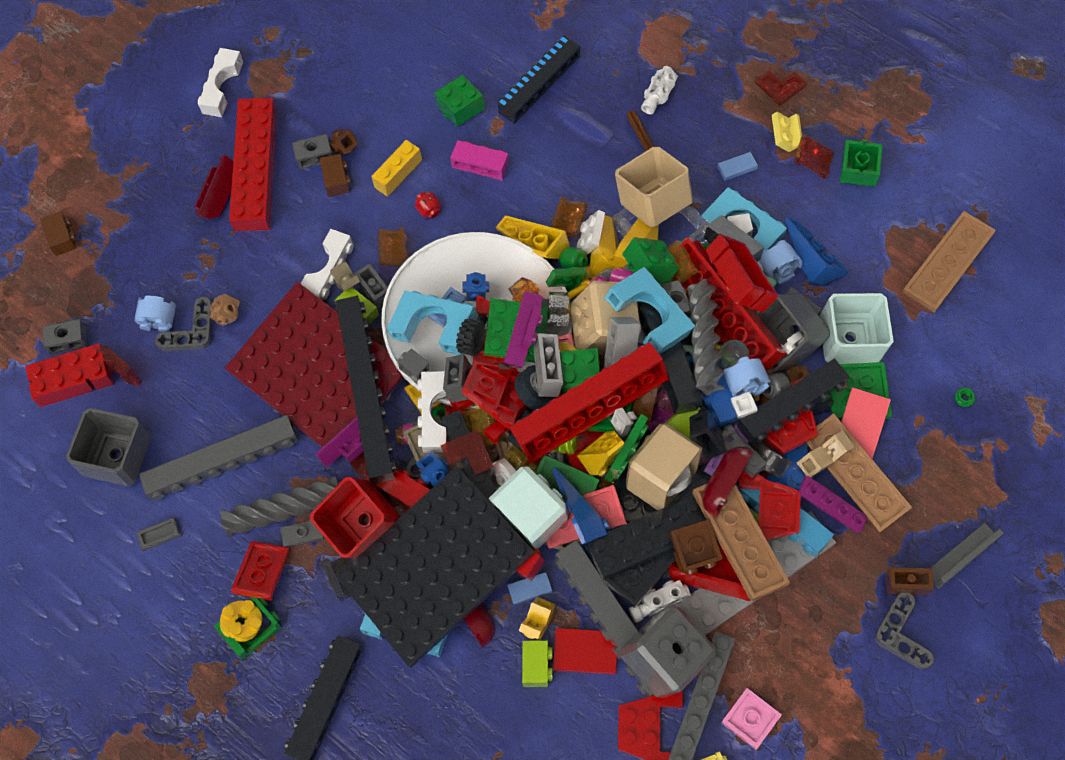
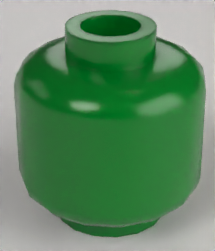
M567 247L561 252L559 261L563 269L586 267L588 258L584 250Z

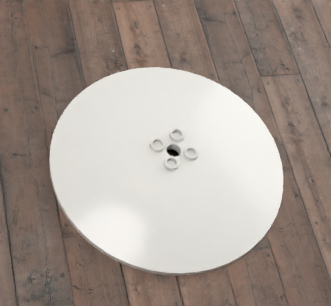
M485 232L450 235L438 239L415 252L404 262L392 278L382 308V330L385 345L398 371L418 390V382L416 383L399 370L398 359L404 352H408L412 348L429 362V370L427 372L445 371L446 358L456 356V354L443 351L438 342L444 328L428 316L420 321L410 343L392 339L387 328L404 291H417L422 295H435L441 299L448 289L452 287L466 296V293L462 292V281H466V274L478 272L485 274L486 281H489V293H486V300L488 301L491 298L521 302L525 291L541 295L545 299L556 300V296L566 294L567 290L563 286H547L545 281L552 270H554L549 262L532 252L534 251L532 248L517 240ZM476 301L464 302L473 305L474 308H476ZM563 309L558 336L572 333V319ZM464 354L472 365L473 356ZM525 361L522 368L504 363L499 364V368L509 370L511 367L516 368L518 372H522L528 366L535 365V363ZM447 394L446 397L438 400V402L452 406ZM474 403L466 409L481 410L482 408Z

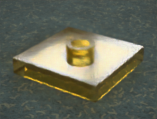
M480 407L464 411L465 423L477 449L494 444L484 435L483 430L493 424L495 419Z

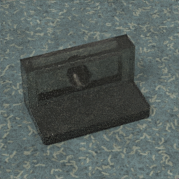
M327 558L321 561V564L336 597L341 602L351 597V595L337 579L336 575L350 562L348 558H339L333 562Z

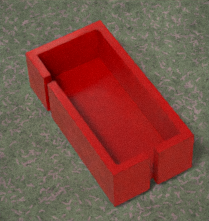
M719 234L708 246L706 252L709 255V261L715 265L717 274L723 278L725 287L732 293L736 304L749 307L751 310L764 312L779 297L745 243Z
M100 343L25 365L27 378L30 382L31 399L39 407L94 391L87 381L89 379L97 390L114 385L108 355Z
M719 543L718 546L722 560L716 561V566L706 569L705 566L697 568L698 572L686 575L685 572H679L675 561L668 569L671 580H674V582L680 580L682 584L750 601Z

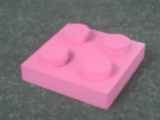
M746 688L721 723L757 750L782 714Z

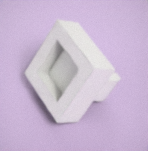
M750 392L733 397L730 400L738 419L756 413L758 410Z
M623 408L615 410L611 423L619 436L623 437L628 435L630 427L634 425L633 420H636L637 417L634 412L626 414Z

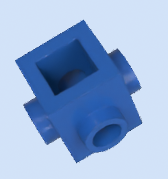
M478 272L466 274V281H462V292L466 293V301H476L477 296H482L486 299V293H489V281H486L485 274Z
M432 451L416 463L422 471L420 476L426 484L430 482L435 486L449 473L447 470L449 465L442 457L439 459Z

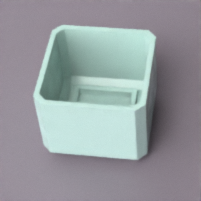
M881 293L833 294L828 299L819 316L829 329V337L823 342L824 358L827 362L834 358L839 364L879 362L894 342L887 297ZM845 335L853 336L854 341H848L845 338Z
M520 467L489 497V500L498 512L536 549L541 547L568 520V510L563 502L562 495L555 488L551 490L548 481L540 473L536 475L529 467Z

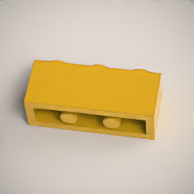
M405 140L371 176L374 188L388 197L422 161L420 148Z

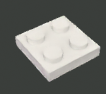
M600 210L591 215L580 227L582 234L577 243V248L584 250L586 255L599 246L605 212Z

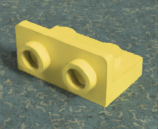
M779 112L772 114L776 145L787 152L802 146L803 138L799 115L795 114L788 118Z

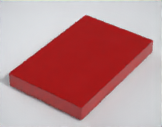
M251 541L231 588L232 594L272 600L290 554V548Z
M556 628L553 671L616 675L617 656L613 651L614 645L610 640L608 642L605 640L601 631Z

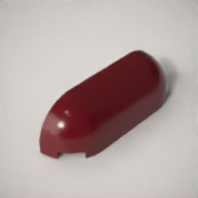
M225 154L220 157V163L216 167L212 166L195 203L196 215L201 218L213 219L218 217L222 213L231 192L233 161Z
M742 446L734 447L723 455L702 492L701 498L704 509L713 517L717 518L753 455L754 451L752 449Z
M481 603L464 621L483 648L492 640L495 633V624L483 603Z

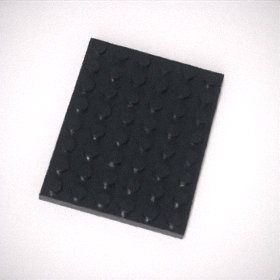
M456 466L395 521L363 553L340 571L336 577L407 666L412 668L536 553L460 468Z

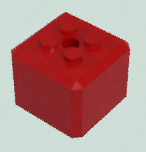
M345 477L310 513V521L341 558H357L401 517L370 481L353 477ZM367 514L369 522L363 525L361 521L362 516Z

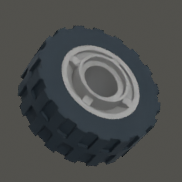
M535 365L528 366L515 378L514 387L516 394H518V398L523 404L527 405L530 409H540L549 404L552 399L558 398L538 396Z

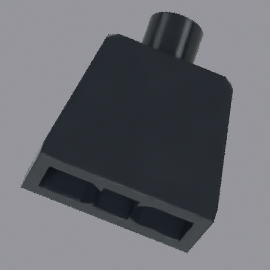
M702 408L696 414L690 416V437L703 448L702 453L705 457L711 459L725 453L726 448L721 427L710 411Z

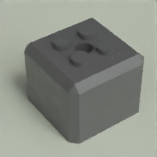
M801 293L779 294V297L764 312H756L780 345H784L788 342L787 339L795 334V325L804 334V340L779 365L776 363L772 367L774 372L799 367L829 337V329Z
M89 408L83 411L66 458L83 477L129 487L136 482L151 437L135 417ZM121 451L119 458L112 459L114 452Z
M676 606L655 614L620 649L621 658L656 697H666L681 692L716 655L714 645L683 610ZM674 643H678L681 646L680 654H676L673 651Z

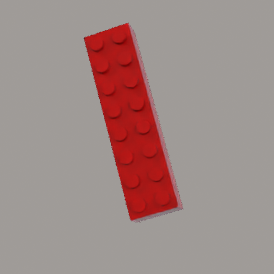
M273 97L238 99L229 221L234 231L270 230L277 108Z
M687 237L671 254L680 267L672 278L675 281L680 280L682 287L686 289L689 300V285L698 284L701 280L706 279L709 285L715 286L716 290L711 298L718 306L712 314L719 320L714 331L721 337L720 341L736 361L746 356L749 359H760L767 372L787 352L754 310L743 305L739 306L734 302L733 295L725 287L723 278L717 274L715 265L709 261L706 249L698 240Z
M649 342L638 347L636 351L628 356H623L613 365L605 367L595 376L587 378L577 387L569 389L562 396L552 399L544 407L534 410L524 419L516 421L509 428L530 464L612 415L616 409L625 407L669 380L664 361Z

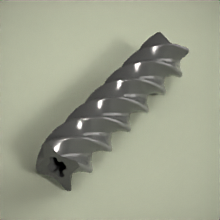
M703 279L698 284L689 285L688 294L690 298L691 321L695 325V328L692 330V344L694 348L693 360L695 364L696 388L700 389L705 395H710L714 391L725 389L718 382L724 371L717 365V362L722 357V353L715 347L721 339L714 331L719 320L712 314L718 306L711 298L716 287L709 285L707 280Z
M334 476L327 483L314 482L307 489L302 487L294 488L288 495L277 493L269 500L256 499L250 506L239 504L230 512L220 510L222 527L225 529L227 537H230L235 533L248 532L254 527H266L274 521H286L293 515H306L314 510L338 485L337 478Z

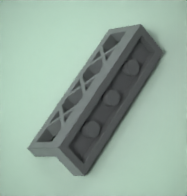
M986 523L982 524L931 567L933 584L940 589L995 543L1004 532L999 528L994 533Z

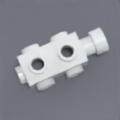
M664 66L663 69L657 70L655 76L651 78V84L644 92L646 100H644L641 106L643 112L653 114L657 105L663 104L668 100V95L675 86V81L678 77L671 67Z
M671 580L657 591L656 589H651L642 599L643 604L635 608L632 606L628 609L633 621L638 623L645 616L649 615L650 617L669 607L675 606L690 596V592L686 584L682 585L680 580L676 582Z

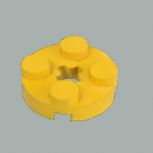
M250 600L230 603L223 608L220 617L222 633L229 638L230 636L239 642L254 638L262 624L261 612ZM238 618L245 619L243 625H241L240 622L236 623V620H238Z

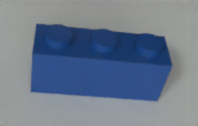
M722 375L718 382L725 388L724 390L714 391L710 395H705L701 391L703 397L702 404L707 406L720 427L740 420V418H737L730 401L733 396L724 375Z

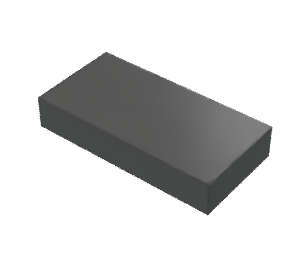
M174 517L136 532L143 552L181 537Z

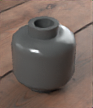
M780 372L769 374L768 377L771 382L768 383L769 387L762 393L768 399L774 398L790 387L788 377Z

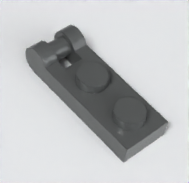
M731 425L723 428L722 435L726 452L740 446L752 449L736 433ZM727 438L731 440L730 443L726 441ZM753 450L754 453L744 469L751 478L767 466V462L755 450Z

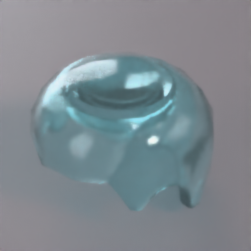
M729 340L719 350L722 353V357L718 363L723 370L738 364L737 361L740 358L748 356L749 350L744 343L738 340Z

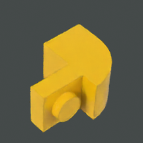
M536 597L519 631L528 638L541 640L551 620L556 604Z

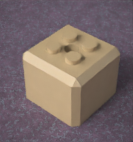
M652 147L618 168L615 172L621 205L649 227L657 226L692 203L693 197L688 168L660 147Z
M593 281L570 303L574 342L577 350L598 348L599 355H605L611 317H633L640 323L637 302L631 303L616 312L604 298L609 289L618 282Z
M667 423L659 424L651 435H647L640 448L636 449L630 457L626 478L627 489L656 510L667 507L678 494L667 496L671 485L688 465L691 478L696 474L703 448Z

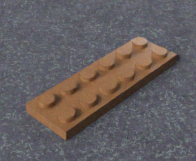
M963 211L903 289V293L935 313L996 230Z
M834 413L816 427L818 436L806 443L811 451L822 446L842 430L855 447L826 469L863 514L867 516V519L879 533L912 508Z
M707 484L693 489L692 493L706 519H710L714 534L750 601L752 602L788 586L790 581L737 486H734L717 518L710 515L702 504V492Z

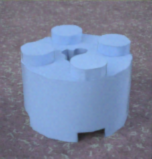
M785 240L779 241L771 249L763 250L759 261L765 275L776 279L779 284L794 277V271L798 267L801 269L803 264L802 259Z
M145 296L143 300L139 297L135 322L140 325L139 328L142 330L150 331L151 328H154L160 332H169L173 325L176 304L172 301L170 304L163 302L164 298L157 296Z
M746 356L740 358L737 361L738 364L723 370L725 381L733 397L747 392L753 393L755 397L764 392L769 387L768 383L771 382L760 359H749Z

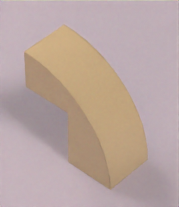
M842 430L822 446L805 455L797 464L806 476L813 477L855 446Z

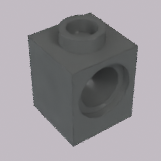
M412 348L408 352H404L398 359L399 370L416 383L418 379H421V372L429 370V362Z

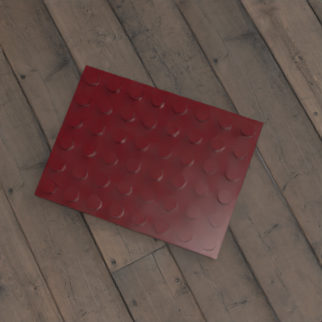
M296 282L226 365L225 369L283 416L287 415L290 422L323 447L355 419L357 414L338 312L299 282ZM372 339L373 347H370V351L374 353L376 364L373 367L374 371L377 370L380 381L377 382V387L382 390L383 399L380 400L382 404L402 380L403 376L394 365L388 351Z

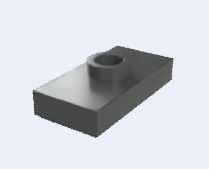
M311 521L281 527L284 547L324 540V536Z

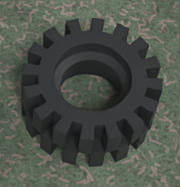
M467 318L464 322L462 321V327L458 329V339H456L458 344L456 348L462 354L476 356L479 354V350H482L483 340L486 338V335H484L486 329H484L485 324L484 322Z

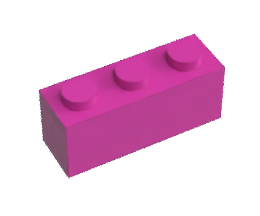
M457 140L450 157L452 168L498 180H503L509 164L508 153L502 150L489 149L486 146L474 145L467 141Z

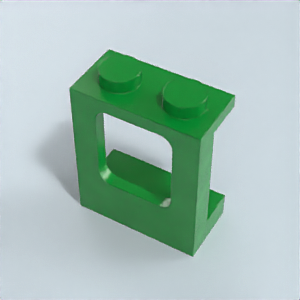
M251 597L250 601L263 611L271 621V625L253 641H235L234 638L230 636L228 638L222 633L220 621L214 625L215 629L243 661L282 628L278 623L281 619L273 610L270 613L265 607L268 604L261 598ZM238 618V620H236V623L242 622L244 618Z

